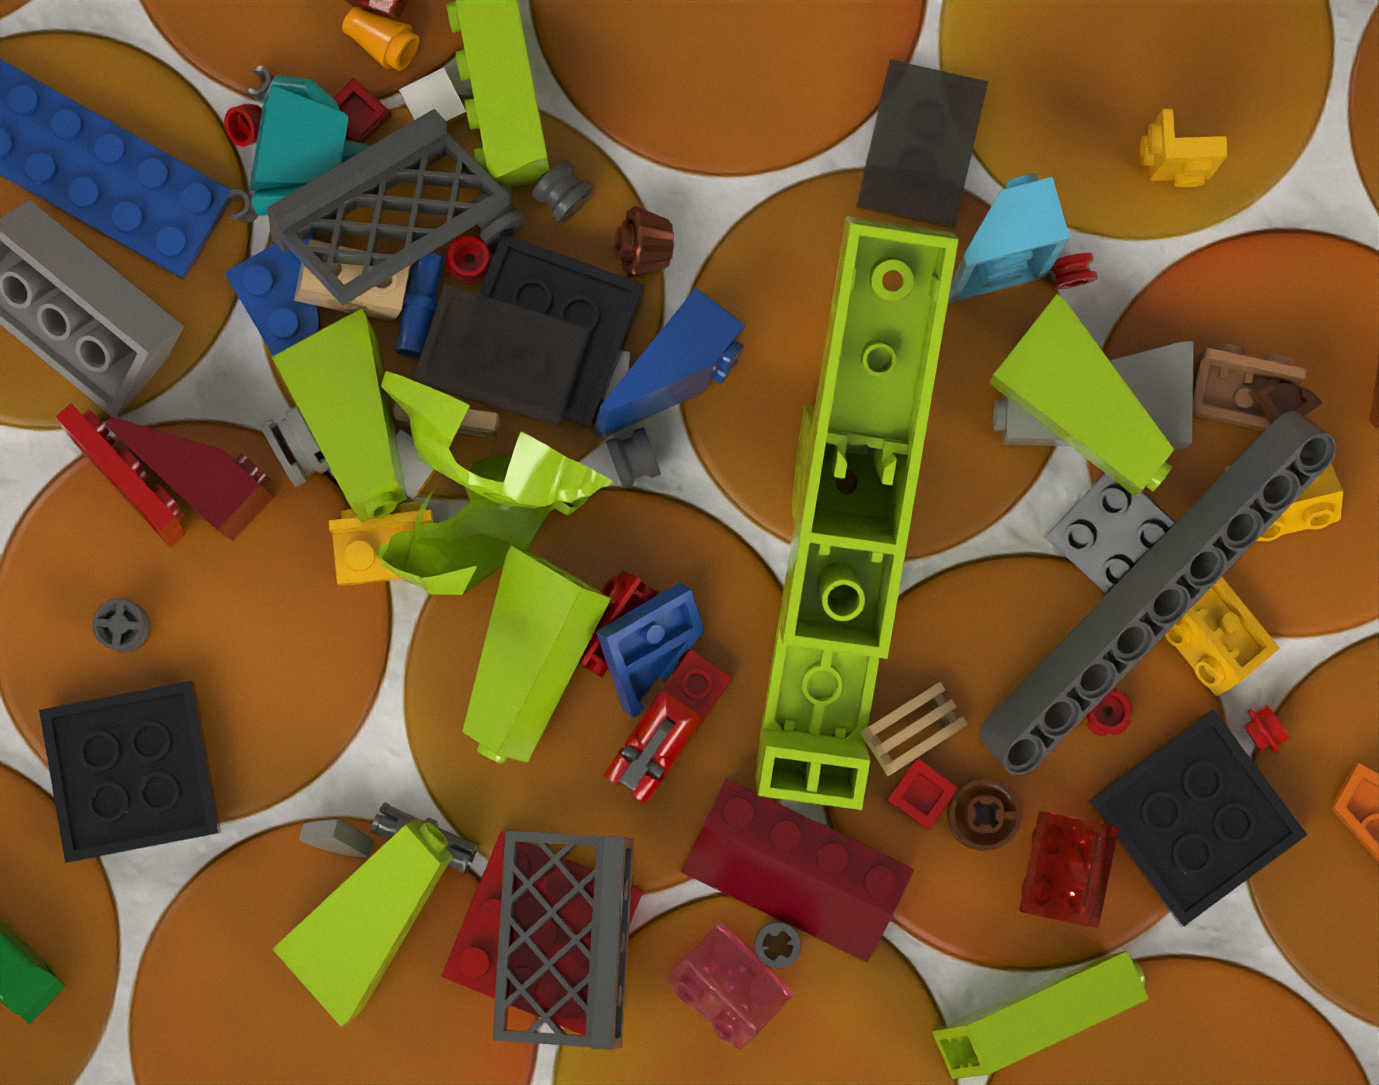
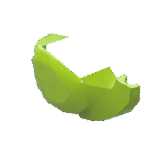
M388 371L384 373L381 387L409 415L412 442L420 461L483 497L508 507L522 506L535 509L551 505L555 501L571 503L580 497H589L600 488L608 486L613 482L608 477L565 457L523 432L520 433L505 481L498 482L482 478L457 464L449 450L470 405L406 377Z
M494 456L472 463L470 472L485 479L504 482L511 457ZM465 488L470 499L468 505L447 521L421 526L425 509L433 493L432 491L419 510L413 531H400L392 535L389 544L380 546L377 558L385 568L401 577L404 581L425 589L430 595H463L504 566L506 554L511 545L527 550L550 511L557 509L567 516L571 515L586 503L589 497H580L571 503L555 501L551 505L532 509L522 506L508 507Z

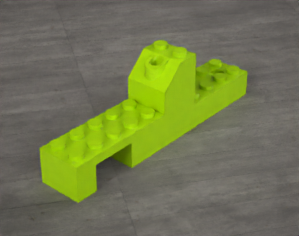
M850 216L845 217L815 405L804 403L796 452L791 510L794 528L754 770L758 796L862 810L870 757L865 740L860 732L866 729L869 724L879 658L888 659L958 245V238L951 231ZM890 270L898 271L902 275V283L895 290L886 289L882 284L884 274ZM846 469L851 470L856 477L854 486L849 490L840 489L836 485V478L845 479Z

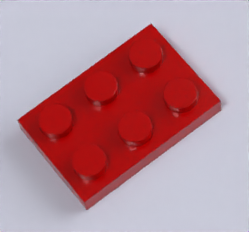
M70 403L55 416L71 441L170 548L185 535L179 523V520L184 517L183 513L178 509L179 505L160 484L156 485L152 490L145 484L150 478L143 471L145 470L144 467L126 447L123 446L117 452L111 447L116 441L109 434V429L90 409L81 414Z

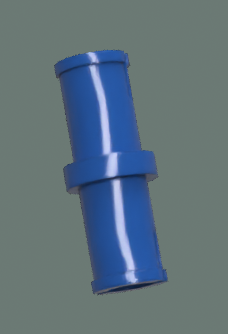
M430 252L412 263L407 292L404 294L403 312L397 341L393 349L397 351L396 353L415 358L426 357V346L432 317L439 313L440 302L436 300L442 268L445 264V258H442L441 255Z

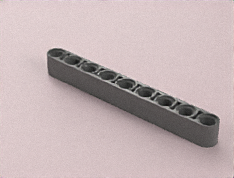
M1290 411L1278 417L986 718L979 732L980 741L983 746L1013 775H1023L1036 768L1322 474L1334 459L1336 453L1334 438L1300 412Z

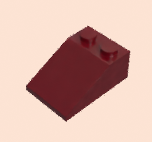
M111 417L105 423L120 440L207 522L232 541L274 498L265 488L271 479L242 452L234 459L223 449L115 417Z

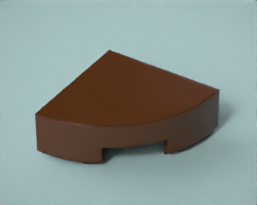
M1282 382L1262 384L1248 393L1270 424L1282 414L1290 411H1297L1305 416L1323 403L1309 389Z

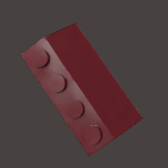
M726 778L681 873L868 962L888 926L915 869L773 800L758 796V793Z

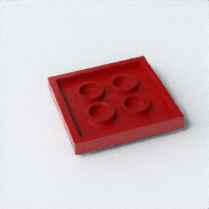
M500 832L441 975L443 978L494 999L496 993L505 833ZM519 842L517 864L531 878L551 859L542 848L527 842ZM566 858L562 859L580 881L593 871V869ZM557 866L552 868L535 884L553 906L574 888V885ZM516 876L517 891L523 885V882ZM595 880L586 887L593 896ZM634 886L631 887L629 926L644 891ZM529 890L515 902L514 916L526 930L548 912ZM579 893L559 913L578 934L592 922L593 907ZM554 918L532 936L550 958L572 940ZM514 928L512 944L521 937ZM591 933L583 939L589 948H591ZM526 942L511 957V969L523 983L544 965ZM576 945L556 965L575 987L589 974L590 960ZM550 970L529 988L547 1011L568 993ZM511 981L509 996L517 990ZM588 985L580 992L586 1001L588 999ZM523 995L511 1005L541 1018ZM573 998L553 1018L560 1026L585 1035L587 1014Z

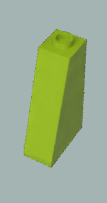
M1056 294L988 383L1134 496L1139 494L1145 487L1154 492L1173 468L1165 461L1174 451V448L1068 303Z
M361 308L274 355L272 359L349 505L361 523L369 519H379L387 516L395 510L398 503L407 499L389 395L381 387L384 367L379 339Z
M512 545L506 554L462 731L480 743L477 748L480 754L501 764H504L507 758L528 763L611 600L604 593L544 557Z
M417 818L402 827L272 949L341 1027L355 1018L366 1006L453 857L445 848L448 845L445 836L430 822L424 824Z
M1128 951L1109 954L932 1031L952 1079L989 1075L1148 1000L1149 998L1144 989L1146 984L1145 976L1140 965L1130 957Z

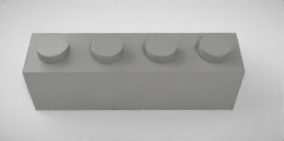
M31 200L24 202L0 218V325L109 415L117 418L167 361L184 326Z

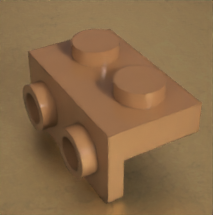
M1216 343L1214 349L1206 348L1198 357L1193 382V416L1265 431L1271 424L1248 393L1254 388L1269 382L1289 383L1300 387V384L1306 379L1307 369L1294 366L1295 359L1287 356L1265 354L1263 360L1245 356V349L1240 346Z

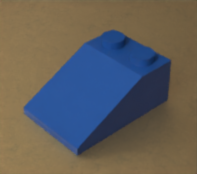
M695 288L601 404L594 433L600 438H604L704 393L713 380L721 385L739 361L737 357L744 348V345L739 340L745 325Z

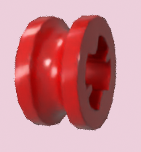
M1080 253L1058 258L1050 270L1056 274V279L1052 281L1053 289L1061 290L1078 287L1097 280V272L1091 271L1089 267L1090 263L1094 260L1093 254Z

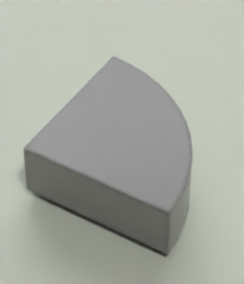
M339 819L303 823L299 836L300 841L313 847L352 857H369L374 840L370 839V836Z

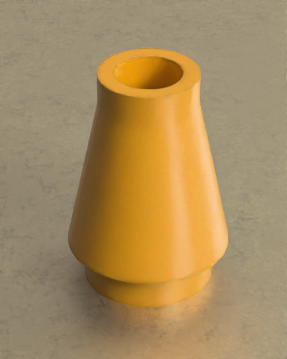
M358 6L353 7L343 21L342 32L352 37L385 69L393 67L398 71H402L411 63L419 48L420 38L417 34L413 33L412 26L365 11Z

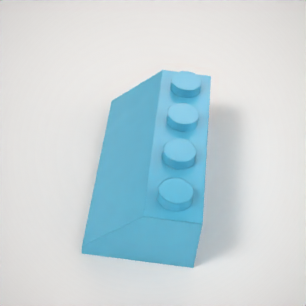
M1027 174L1013 178L1005 183L1007 189L999 192L963 255L951 282L948 303L1046 278L1070 239L1053 177L1038 180L1036 174Z

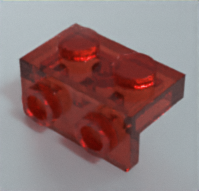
M1041 810L1032 834V848L1026 877L1021 889L1020 911L1022 913L1099 929L1119 826Z

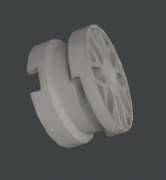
M298 406L286 411V418L281 421L275 422L270 420L261 425L272 450L296 488L307 483V476L316 471L323 474L330 470ZM281 441H285L296 462H292Z

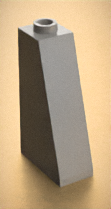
M1183 341L1109 360L1174 450H1185L1191 445L1194 342ZM1003 395V400H995L993 429L994 431H1002L1003 445L1069 446L1005 395Z

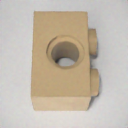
M310 239L307 246L330 249L331 244ZM339 246L340 250L362 251L344 246ZM301 262L294 301L347 313H354L362 308L367 317L394 322L402 310L410 265L342 306ZM336 263L334 275L343 284L348 283L363 272L362 265Z

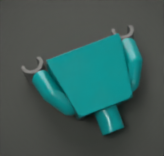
M256 66L253 69L252 73L255 76L265 80L264 85L259 89L246 88V91L256 101L263 104L249 189L256 192L254 195L240 189H234L229 192V198L245 200V207L240 213L228 214L231 219L250 223L257 219L258 216H267V207L372 146L370 144L345 140L348 115L339 111L337 101L312 79L282 74L274 76L263 66Z

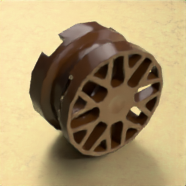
M989 778L972 780L959 787L948 803L946 812L948 827L955 839L967 848L979 851L999 849L1009 843L1018 832L1022 819L1020 801L1013 790L1001 781Z

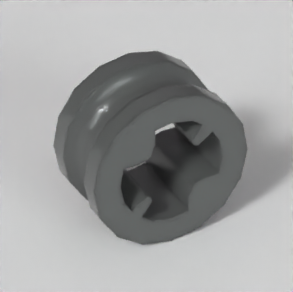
M771 922L764 925L758 931L754 940V950L758 959L765 966L773 969H783L792 965L798 958L801 951V940L798 933L790 925L783 922ZM781 931H784L791 938V940L786 941L787 945H792L790 954L787 957L778 954L774 960L768 958L764 951L769 949V947L763 946L765 936L768 933L772 936H777Z

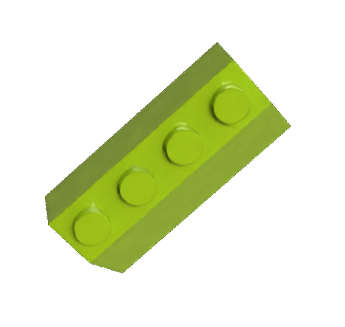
M455 0V2L446 3L452 33H462L465 50L455 51L461 82L471 80L474 98L465 100L470 130L480 128L483 147L474 149L476 162L499 185L506 184L508 189L538 183L550 171L518 0Z

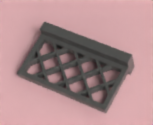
M433 109L267 207L273 242L283 252L290 249L339 303L344 306L509 205V194L447 133L446 120ZM446 155L457 164L455 173L427 171L429 165ZM401 182L416 184L414 198L386 196L387 190ZM424 185L452 187L450 201L422 199ZM460 188L480 189L488 196L478 204L458 202ZM359 207L375 209L372 223L344 220L347 214ZM383 209L411 212L409 226L381 224ZM419 213L447 215L446 223L436 229L417 227ZM317 232L333 234L330 249L308 247L303 241ZM341 235L369 237L367 251L340 250ZM378 238L406 240L404 249L395 254L375 253ZM336 263L363 266L362 274L346 284H343L334 275Z
M524 831L505 832L493 1041L581 1046L607 1050L622 1047L634 838ZM519 842L537 843L551 859L531 878L517 864ZM548 843L567 845L556 854ZM578 845L597 846L595 869L580 881L562 859ZM557 866L574 885V888L553 906L535 884L552 868ZM516 876L523 882V885L517 891ZM593 880H595L594 896L586 888ZM529 890L548 912L526 930L515 918L514 908L515 902ZM580 893L593 907L592 922L577 934L559 911ZM554 918L572 940L550 958L532 936ZM514 928L521 937L512 944ZM590 933L591 948H589L588 945L583 941V939ZM526 942L544 965L523 983L511 969V957ZM577 945L590 960L589 974L574 987L556 964ZM550 970L568 993L547 1011L529 988ZM511 981L517 990L509 996ZM588 985V999L586 1001L580 992ZM523 995L541 1018L527 1031L507 1030L508 1007ZM573 998L587 1014L585 1035L566 1034L553 1018ZM547 1023L554 1033L537 1031Z

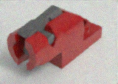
M690 649L663 690L659 692L603 776L617 786L622 783L633 791L631 795L646 805L733 677Z

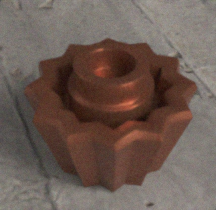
M637 206L627 210L622 226H618L616 230L615 253L621 258L622 271L626 272L628 278L666 269L670 265V260L673 257L674 232L673 225L669 219Z

